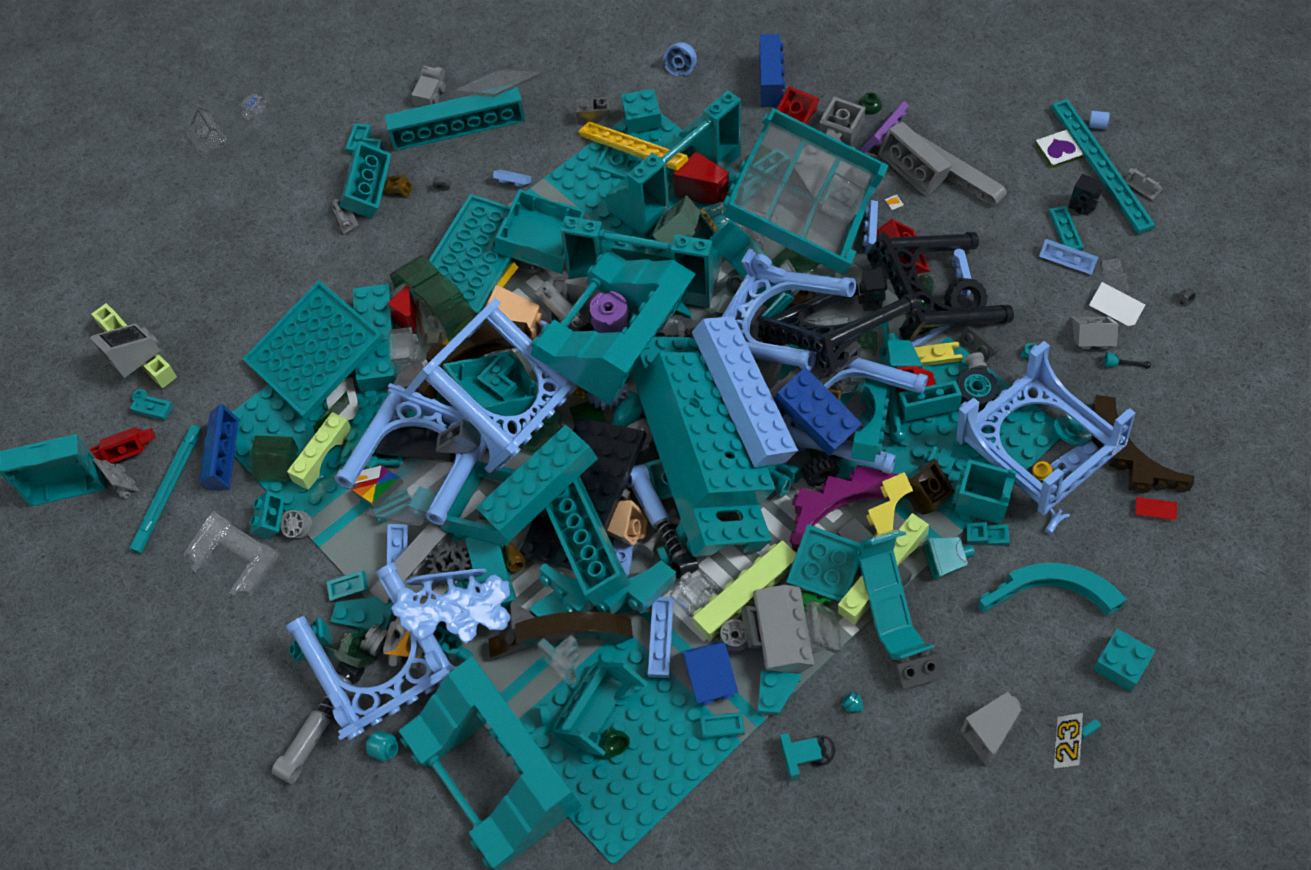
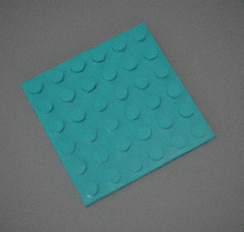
M318 280L244 356L243 360L307 419L385 336Z

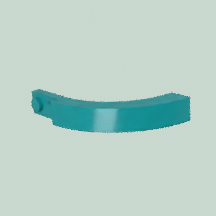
M1039 563L1009 573L1006 582L999 585L996 591L992 593L987 592L979 598L978 609L983 614L1013 595L1039 586L1061 587L1079 593L1092 601L1106 617L1122 608L1127 599L1111 583L1091 571L1062 563Z

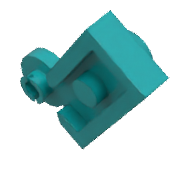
M138 389L132 394L134 402L130 410L132 413L166 421L174 405L170 401L150 397L145 390Z

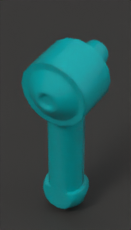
M372 454L370 462H367L365 467L369 469L377 467L379 464L382 466H402L405 463V459L403 457L377 458L376 455Z

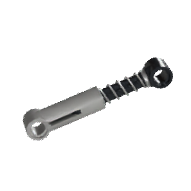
M345 656L339 662L336 672L344 681L349 684H356L364 674L365 665ZM328 696L323 697L324 701L322 704H319L318 710L310 713L284 756L282 755L277 759L272 768V775L289 784L295 783L302 772L304 762L330 723L328 717H331L330 713L334 707Z

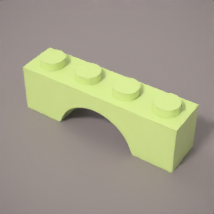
M333 412L329 415L287 471L295 484L307 490L311 488L320 476V467L328 451L336 445H343L351 430L347 419Z

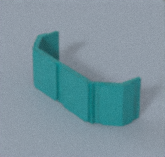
M726 221L709 239L712 240V248L721 249V255L733 265L744 279L747 274L741 261L748 249H753L756 255L762 254L767 256L756 241L732 221ZM766 287L759 288L755 294L764 292ZM792 290L780 292L766 300L764 305L767 306V311L762 316L771 317L782 312L795 299Z
M898 529L862 539L859 565L868 593L877 635L890 657L895 660L934 648L933 644L924 643L912 626L894 554L896 538L906 535V532Z

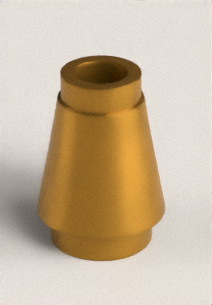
M510 542L508 546L503 545L507 568L512 572L522 570L525 567L526 561L522 553L513 542Z

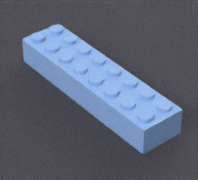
M734 316L702 319L692 331V334L754 468L786 463L798 449Z

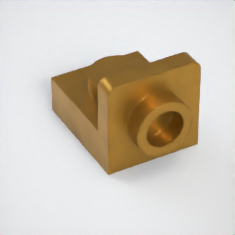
M403 174L387 177L383 192L386 195L400 193L404 198H409L413 184Z

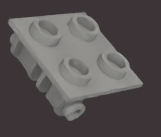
M93 459L104 473V477L121 498L127 499L131 496L130 493L132 491H139L135 486L136 482L126 475V470L123 466L112 464L106 460Z

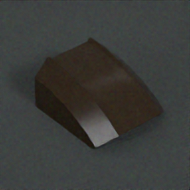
M935 458L907 477L913 491L905 495L913 506L914 511L922 515L934 512L955 492Z

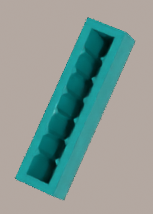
M471 537L465 539L472 569L487 570L484 575L476 577L475 581L480 584L484 583L494 574L503 581H508L510 596L500 605L507 611L511 610L510 603L512 601L517 603L510 572L506 565L503 545Z

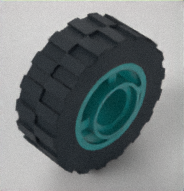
M982 368L966 369L957 378L956 382L962 394L961 405L975 398L979 402V410L982 411L988 402L996 399L999 389L998 381L987 370H982Z

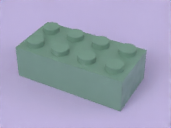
M686 195L659 218L653 236L657 241L666 243L673 242L675 234L691 237L697 228L700 210Z

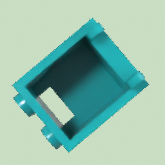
M968 459L967 466H962L952 502L956 504L954 512L1002 524L1017 472L1013 469L1007 470ZM965 487L973 489L972 493L964 491Z

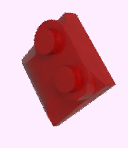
M788 86L777 110L807 125L811 116L816 113L820 100L815 96Z

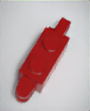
M133 427L101 439L99 445L90 448V451L96 459L114 463L141 453L144 450V446L148 445V441L156 438V434L153 428L142 431V429Z

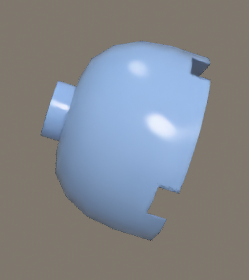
M678 42L671 45L663 56V61L665 60L666 64L665 68L670 74L678 76L677 73L688 76L694 70L697 63L695 50L687 43ZM684 65L687 66L685 71H677V68H682Z

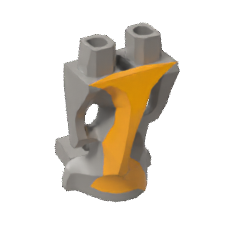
M428 594L426 596L422 595L420 599L421 604L427 601ZM418 595L413 596V600L416 601ZM398 616L396 621H392L389 626L383 654H389L388 661L391 666H401L403 656L409 658L411 651L409 630L401 626L400 617ZM397 629L400 631V638L395 637V630ZM418 643L416 658H423L425 654ZM413 663L411 668L418 669L421 667V663Z

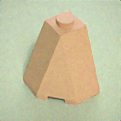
M632 500L619 501L606 533L631 546L636 544L638 539H643L646 536L649 520L646 514Z

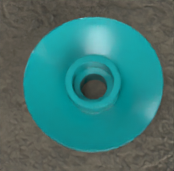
M1069 415L1059 416L1054 421L1056 434L1065 442L1072 445H1085L1090 441L1092 434Z

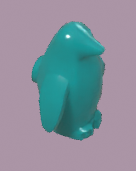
M633 391L628 392V397L615 410L611 424L627 427L642 419L640 417L643 406L639 395Z

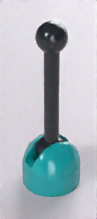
M1106 352L1104 356V367L1113 368L1119 363L1144 366L1146 369L1151 367L1149 361L1120 360L1116 354Z

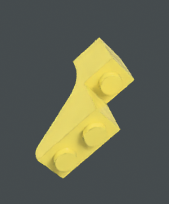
M905 472L882 481L884 486L880 487L884 497H889L890 500L868 509L869 514L866 515L870 526L875 525L877 533L874 535L893 530L894 510L897 502L905 494L913 491Z

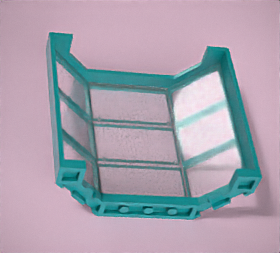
M772 108L770 114L766 113L761 122L764 126L747 161L743 160L739 167L741 172H737L734 178L736 185L732 183L728 191L731 195H727L723 202V208L725 209L722 215L845 275L856 253L851 247L868 206L867 204L884 178L888 165Z

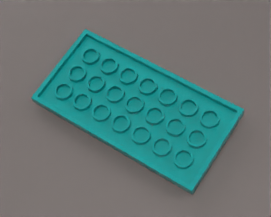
M470 194L413 284L411 294L477 316L484 309L495 286L498 285L513 259L494 252L495 237L504 219L508 216L511 207Z

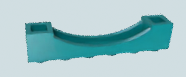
M865 378L861 402H865L870 409L872 420L861 431H855L851 458L875 462L876 455L881 453L891 387H887L888 384Z

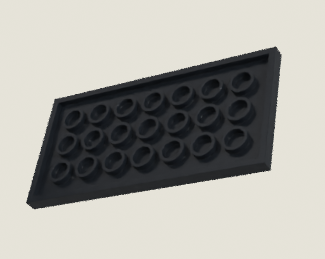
M578 418L573 432L590 446L598 458L580 475V478L607 532L647 433L644 430ZM545 508L534 518L520 552L526 561L541 565L545 563L550 567L574 573Z

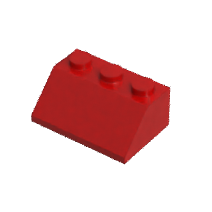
M890 219L877 230L878 237L881 232H885L889 237L916 236L913 228L894 219ZM923 253L916 259L917 274L930 271ZM898 256L902 263L909 264L904 257Z

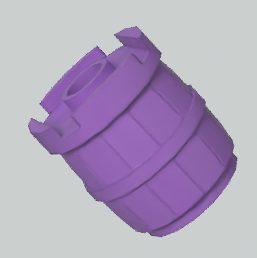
M614 291L606 294L602 292L590 302V315L596 332H622L625 327L628 328V307L625 298L621 294Z

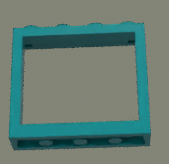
M476 461L450 507L442 528L446 532L508 546L510 541L508 542L492 525L460 518L483 478L504 482L516 471L515 469L502 467L499 471L494 469L489 473L484 469L488 463Z

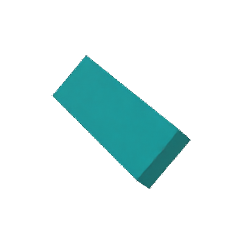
M1067 206L1049 209V215L1061 244L1083 251L1084 246Z

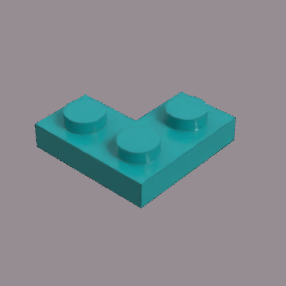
M355 123L345 150L346 153L352 154L359 141L381 150L383 141L369 138L372 131L371 125Z
M502 351L476 378L478 382L505 401L518 388L516 383L506 377L518 364L516 360Z

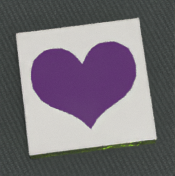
M1068 130L1049 135L1035 142V145L1051 169L1081 159L1084 155Z

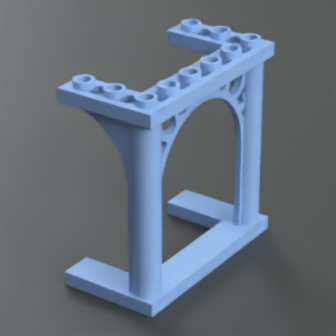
M496 298L446 345L404 390V393L410 397L426 380L480 432L488 446L490 459L484 469L489 473L494 469L499 471L504 464L513 458L521 450L518 446L521 443L525 445L533 437L530 433L533 430L537 432L544 425L542 420L544 418L548 420L555 413L553 409L559 408L577 388L574 382L530 355L533 349L531 347L533 341L498 308L501 302ZM485 321L489 322L528 360L536 374L538 382L536 399L533 405L522 414L500 416L487 411L439 367ZM546 383L551 384V392L546 391L543 385ZM542 395H544V396H546V397H548V398H546V399L543 401V400H542ZM520 419L525 421L522 425L519 423ZM496 421H501L502 427H500L501 424H498ZM508 422L514 423L516 427L515 434H511L508 431Z
M1045 341L1038 346L1035 345L1030 350L1026 375L1021 379L1015 380L1013 385L1008 390H1003L997 399L988 402L982 411L978 412L979 402L975 398H972L969 402H964L959 407L956 437L958 443L961 445L965 442L968 443L993 466L1015 470L1017 473L1014 484L1038 503L1037 511L1042 515H1045L1127 445L1136 414L1129 408L1115 420L1114 427H1112L1072 395L1054 374L1048 361L1050 345ZM1035 389L1038 392V396L1030 398L1028 391ZM1043 393L1045 394V397H1048V399L1042 398ZM1022 396H1024V398H1025L1024 400H1022V401H1019V400H1018V399H1020ZM1030 404H1045L1065 412L1105 446L1064 480V473L1057 468L1043 480L1042 484L1007 454L1001 444L999 432L1004 419L1015 409ZM984 427H992L995 431L993 433L986 434L983 433L981 429H983ZM994 438L996 441L992 443L990 439Z

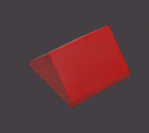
M408 285L388 302V306L395 324L412 336H417L416 304Z

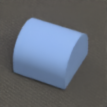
M1092 111L1088 128L1106 130L1109 122V113Z

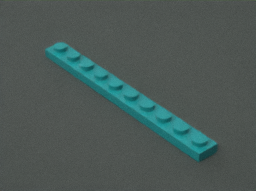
M1065 99L1053 103L1052 111L1065 130H1068L1083 152V156L1136 233L1141 234L1154 229L1155 223L1070 101Z

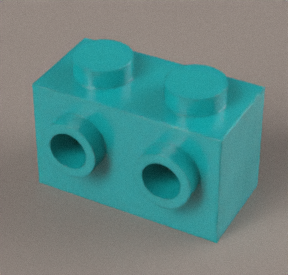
M266 491L255 499L253 503L254 515L250 520V534L269 539L279 532L285 497Z

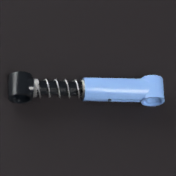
M644 464L634 466L626 485L632 488L650 524L654 529H658V534L662 536V541L666 543L665 547L669 549V555H672L671 568L676 572V578L681 579L698 573L699 565L697 559L693 554H688L684 549L682 550L681 543L677 540L678 536L674 535V529L670 527V517L650 481L648 468Z

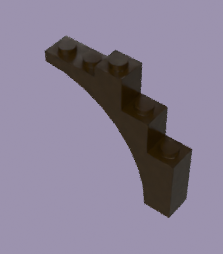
M485 321L480 327V332H475L469 338L467 337L439 367L443 369V364L476 359L497 350L516 348L489 322ZM512 321L523 333L531 338L532 332L527 323ZM432 343L430 350L426 354L427 362L429 363L446 345ZM426 380L418 390L422 396L429 399H434L438 392Z
M1095 395L1092 411L1112 427H1114L1115 420L1118 418L1116 397ZM1091 436L1090 440L1094 444H1096V446H1105L1095 436ZM1128 439L1127 445L1109 460V467H1115L1117 470L1129 469L1128 490H1133L1138 494L1149 493L1152 486L1160 490L1169 488L1175 489L1177 492L1190 491L1194 484L1193 475L1179 473L1158 464L1140 451L1130 439Z

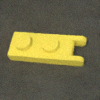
M959 342L914 347L922 366L963 360L961 354L954 355L953 349L960 347Z

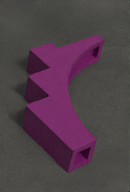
M857 464L855 471L851 470L849 481L828 476L827 483L823 482L821 492L800 488L799 493L794 495L792 502L797 514L795 519L797 528L795 532H791L789 543H792V550L797 552L807 524L815 526L835 509L866 499L890 500L889 497H884L880 487L884 486L882 481L898 474L883 473L882 470Z

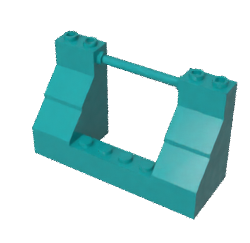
M727 90L703 110V114L683 129L679 136L665 147L670 149L665 155L658 157L654 153L650 154L632 169L626 178L606 193L607 210L646 238L655 230L659 218L669 210L667 179L676 170L666 167V162L678 152L687 155L688 159L695 152H698L724 170L741 156V99Z
M565 216L560 231L569 279L587 277V271L591 265L595 266L598 256L600 254L604 255L608 249L627 261L649 259L650 261L674 260L696 274L682 299V303L710 308L722 265L721 249L712 248V240L675 234L673 242L666 243L617 234L616 231L603 229L602 222Z
M609 249L604 255L600 254L595 262L596 265H591L587 271L588 279L586 283L589 285L561 323L554 319L550 325L546 324L543 327L540 338L536 336L531 344L533 349L530 355L610 405L628 380L637 360L659 329L663 330L679 307L696 275L674 260L650 261L649 259L627 261ZM595 289L601 293L604 292V294L610 293V291L621 294L626 300L628 310L635 313L629 322L631 326L629 328L625 327L622 332H574L567 328V326Z
M473 656L448 673L420 715L399 730L403 736L400 740L406 749H412L414 754L411 756L418 766L422 764L425 768H434L473 825V830L469 832L472 837L470 843L477 852L481 850L484 855L482 861L488 869H502L582 806ZM488 723L491 727L488 730L495 741L500 739L503 743L500 748L507 758L513 757L516 762L512 765L521 776L508 794L503 797L492 814L483 821L478 818L440 763V758Z

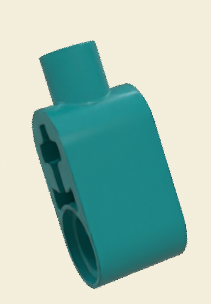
M436 626L433 635L434 637L442 636L437 642L448 659L464 662L474 655V653L463 647L461 640L457 636L440 626Z

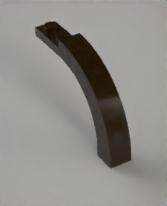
M590 611L563 612L531 618L516 623L515 628L489 638L490 659L497 660L532 645L560 639L590 638L619 644L633 638L631 619L617 614Z

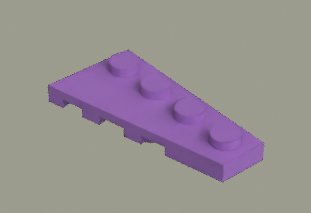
M904 101L859 151L866 154L874 145L878 147L883 142L889 128L897 125L907 114L905 110L909 105Z

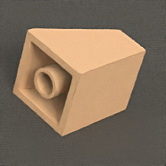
M496 285L488 304L494 298L498 299L501 302L498 308L511 321L527 323L532 332L530 339H534L537 333L536 328L543 319L540 306Z

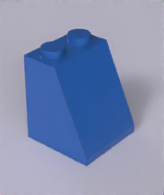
M718 641L681 651L697 704L701 703V706L714 703L713 699L719 697L722 700L734 697V693L738 692L725 642Z

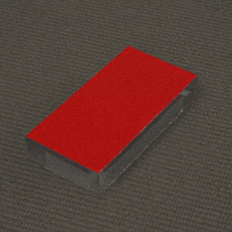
M1136 497L1134 517L1175 523L1177 521V502Z

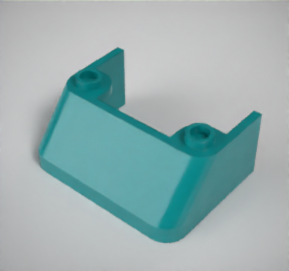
M594 663L555 721L552 731L560 738L586 753L604 756L606 752L600 748L601 736L598 734V731L618 699L630 698L634 693L635 686L647 687L648 682L625 663Z

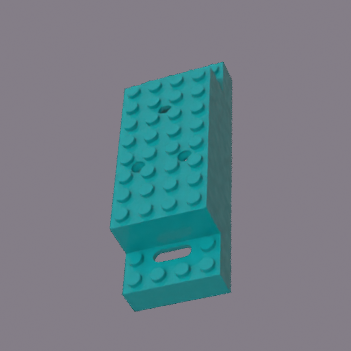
M653 337L637 360L631 374L693 556H709L725 546L744 544L742 548L744 553L759 552L772 541L759 506L776 490L768 467L754 468L695 338ZM737 512L740 514L741 520L722 522L718 520L716 513Z

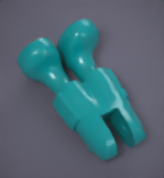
M781 463L767 466L771 478L776 483V493L781 497H784L789 492L791 482L796 484L803 475L801 467L796 465L791 466Z

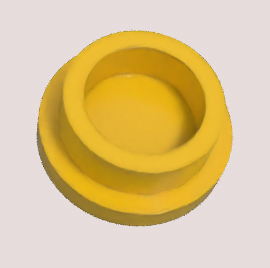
M1045 461L1036 463L1032 468L1033 476L1039 481H1043L1053 472L1051 465Z

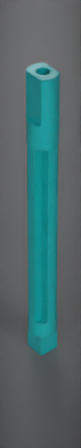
M191 424L129 547L131 552L142 554L198 441L201 427Z

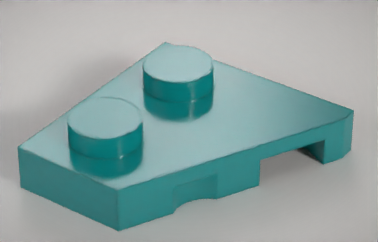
M761 670L758 714L780 715L784 705L793 694L795 687L801 681L802 674Z

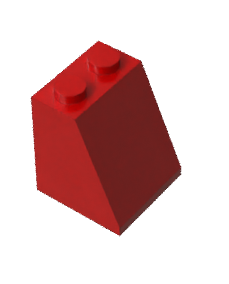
M695 152L678 171L673 173L674 195L676 197L684 198L687 195L693 201L716 204L724 201L728 195L729 172L698 152Z

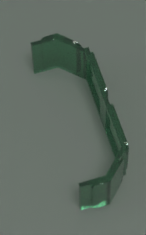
M422 255L389 274L395 289L405 283L435 312L446 331L449 342L457 336L459 330L462 331L476 317L463 293Z

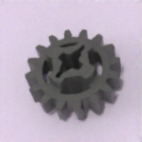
M445 543V548L437 546L439 551H432L433 558H428L430 564L427 567L431 571L430 574L440 573L437 567L442 570V573L471 570L468 551H464L462 545L457 548L456 543H453L452 547H449L448 543Z

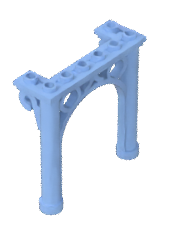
M749 248L741 261L747 275L722 317L734 316L738 326L743 328L741 330L742 335L747 339L748 342L746 343L754 359L798 366L801 369L806 367L809 371L812 370L816 361L814 351L756 341L750 335L751 320L757 309L766 300L786 290L797 289L852 297L856 290L855 279L848 277L841 279L786 271L772 266V261L767 256L762 254L756 255V252ZM766 287L764 292L755 294L759 288Z
M858 357L826 382L824 386L828 389L841 379L859 376L923 394L928 376L913 374ZM788 414L782 417L798 449L796 453L803 454L806 448L823 451ZM848 440L832 453L845 459L881 469L883 473L887 474L892 473L896 461V455L881 451L880 455H876L875 462L851 458L853 442Z
M390 383L388 385L387 398L343 469L339 470L336 474L335 480L343 487L352 488L382 438L397 428L419 426L441 433L446 430V424L442 421L450 423V428L462 420L467 421V419L453 406L441 404L439 401L426 398L417 392L408 397L404 393V387ZM409 409L417 413L414 417L410 418L403 416L405 413L408 414ZM422 413H425V414H427V415H430V416H423V419L421 418V417H422ZM482 435L478 448L467 454L455 453V463L426 513V518L430 522L443 525L447 519V513L477 460L480 461L486 448L488 449Z
M392 562L379 569L376 574L395 605L398 600L397 593L406 586L397 572V566ZM305 616L286 625L289 634H293L334 707L333 715L337 723L343 728L338 731L340 734L338 736L339 740L345 737L348 740L364 732L363 727L370 724L372 727L383 721L381 716L386 713L391 716L401 710L399 707L401 704L406 702L409 705L418 700L417 695L424 691L425 694L433 691L437 688L435 684L439 683L441 685L447 674L455 669L449 663L433 634L424 640H420L409 631L411 651L402 670L384 684L374 687L355 686L344 681L337 674ZM418 643L425 654V658H416ZM413 663L425 664L427 668L426 674L419 679L414 678L410 673ZM406 675V679L409 682L418 685L402 693L401 685L405 681L403 677ZM344 689L356 693L352 703ZM380 691V695L383 693L389 694L394 699L378 708L380 696L376 692ZM363 693L370 694L374 698L373 706L367 710L361 709L358 705V700ZM358 714H360V715H365V716L360 719V717L358 716Z

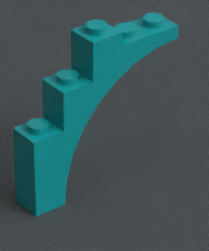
M660 560L650 569L628 578L630 585L596 604V608L600 612L615 614L628 602L632 609L638 610L643 614L675 583L676 572ZM545 563L539 568L540 582L544 586H549L553 589L558 598L563 599L564 612L589 611L595 606L585 597L577 579L559 573Z

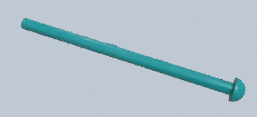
M888 322L881 325L883 345L887 341L886 336L890 334ZM888 384V387H891L888 403L891 438L895 442H902L906 437V433L901 429L896 386Z

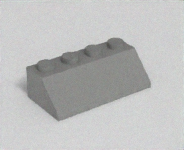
M904 122L889 128L878 152L882 159L925 197H928L944 181L952 167L951 163Z
M780 585L753 591L766 670L800 674L814 666L800 587Z

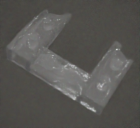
M213 511L184 552V557L188 555L191 557L194 563L191 569L196 573L218 542L250 562L229 594L236 596V591L249 592L248 597H252L280 559V553L248 536L231 525L230 521Z

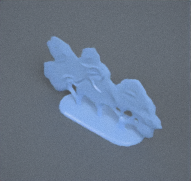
M486 569L422 575L408 579L406 583L408 585H424L423 589L415 593L412 589L401 588L397 593V603L391 609L395 616L400 617L401 626L411 631L420 640H424L433 634L438 623L444 621L446 622L447 630L453 634H458L459 638L467 644L477 635L476 630L479 623L486 626L489 630H503L507 627V622L510 621L511 615L500 604L510 596L508 581H503L495 574L491 575L484 583L480 584L475 581L476 577L486 573ZM469 579L467 589L455 587L453 581ZM448 582L449 591L446 594L438 595L432 591V583ZM475 587H479V593L476 592ZM426 592H428L427 601L421 604L420 599L422 595L426 596ZM431 594H434L436 599H432ZM418 595L417 600L414 601L413 596Z

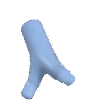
M1051 509V520L1045 532L1052 534L1058 523L1070 517V514L1061 515V509L1055 514L1054 510Z

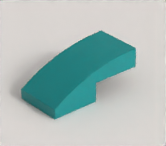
M987 522L967 523V542L975 545L1010 546L1008 524L988 525Z

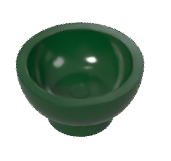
M873 92L866 93L858 102V105L866 107V115L877 114L882 109L880 98Z
M608 728L601 735L600 748L606 752L604 756L607 758L622 754L630 744L628 735L615 728Z

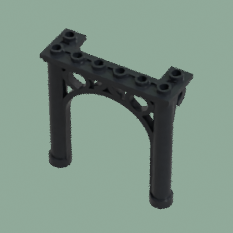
M881 232L867 254L872 269L875 270L881 264L884 265L898 300L902 296L912 293L917 299H921L928 304L927 308L919 304L917 311L905 314L906 320L899 328L903 340L912 342L913 339L927 336L931 329L950 325L1012 322L1014 310L1009 304L966 308L950 307L933 298L925 290L918 278L916 259L920 254L935 251H955L956 249L975 250L979 244V237L976 232L889 237L885 232ZM898 256L904 257L909 264L902 263Z
M856 283L855 293H854V295H853L852 297L857 296L858 293H859V288H858L857 283ZM821 293L771 317H757L759 322L758 328L762 335V343L779 346L793 344L817 352L820 370L834 374L837 367H842L848 362L849 353L844 350L858 336L906 313L911 314L917 311L919 303L912 293H908L902 296L900 300L852 322L838 325H814L805 322V318L846 298H852Z

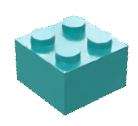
M654 88L621 94L622 110L628 133L662 127L661 112Z
M1116 629L1093 670L1132 692L1156 650Z

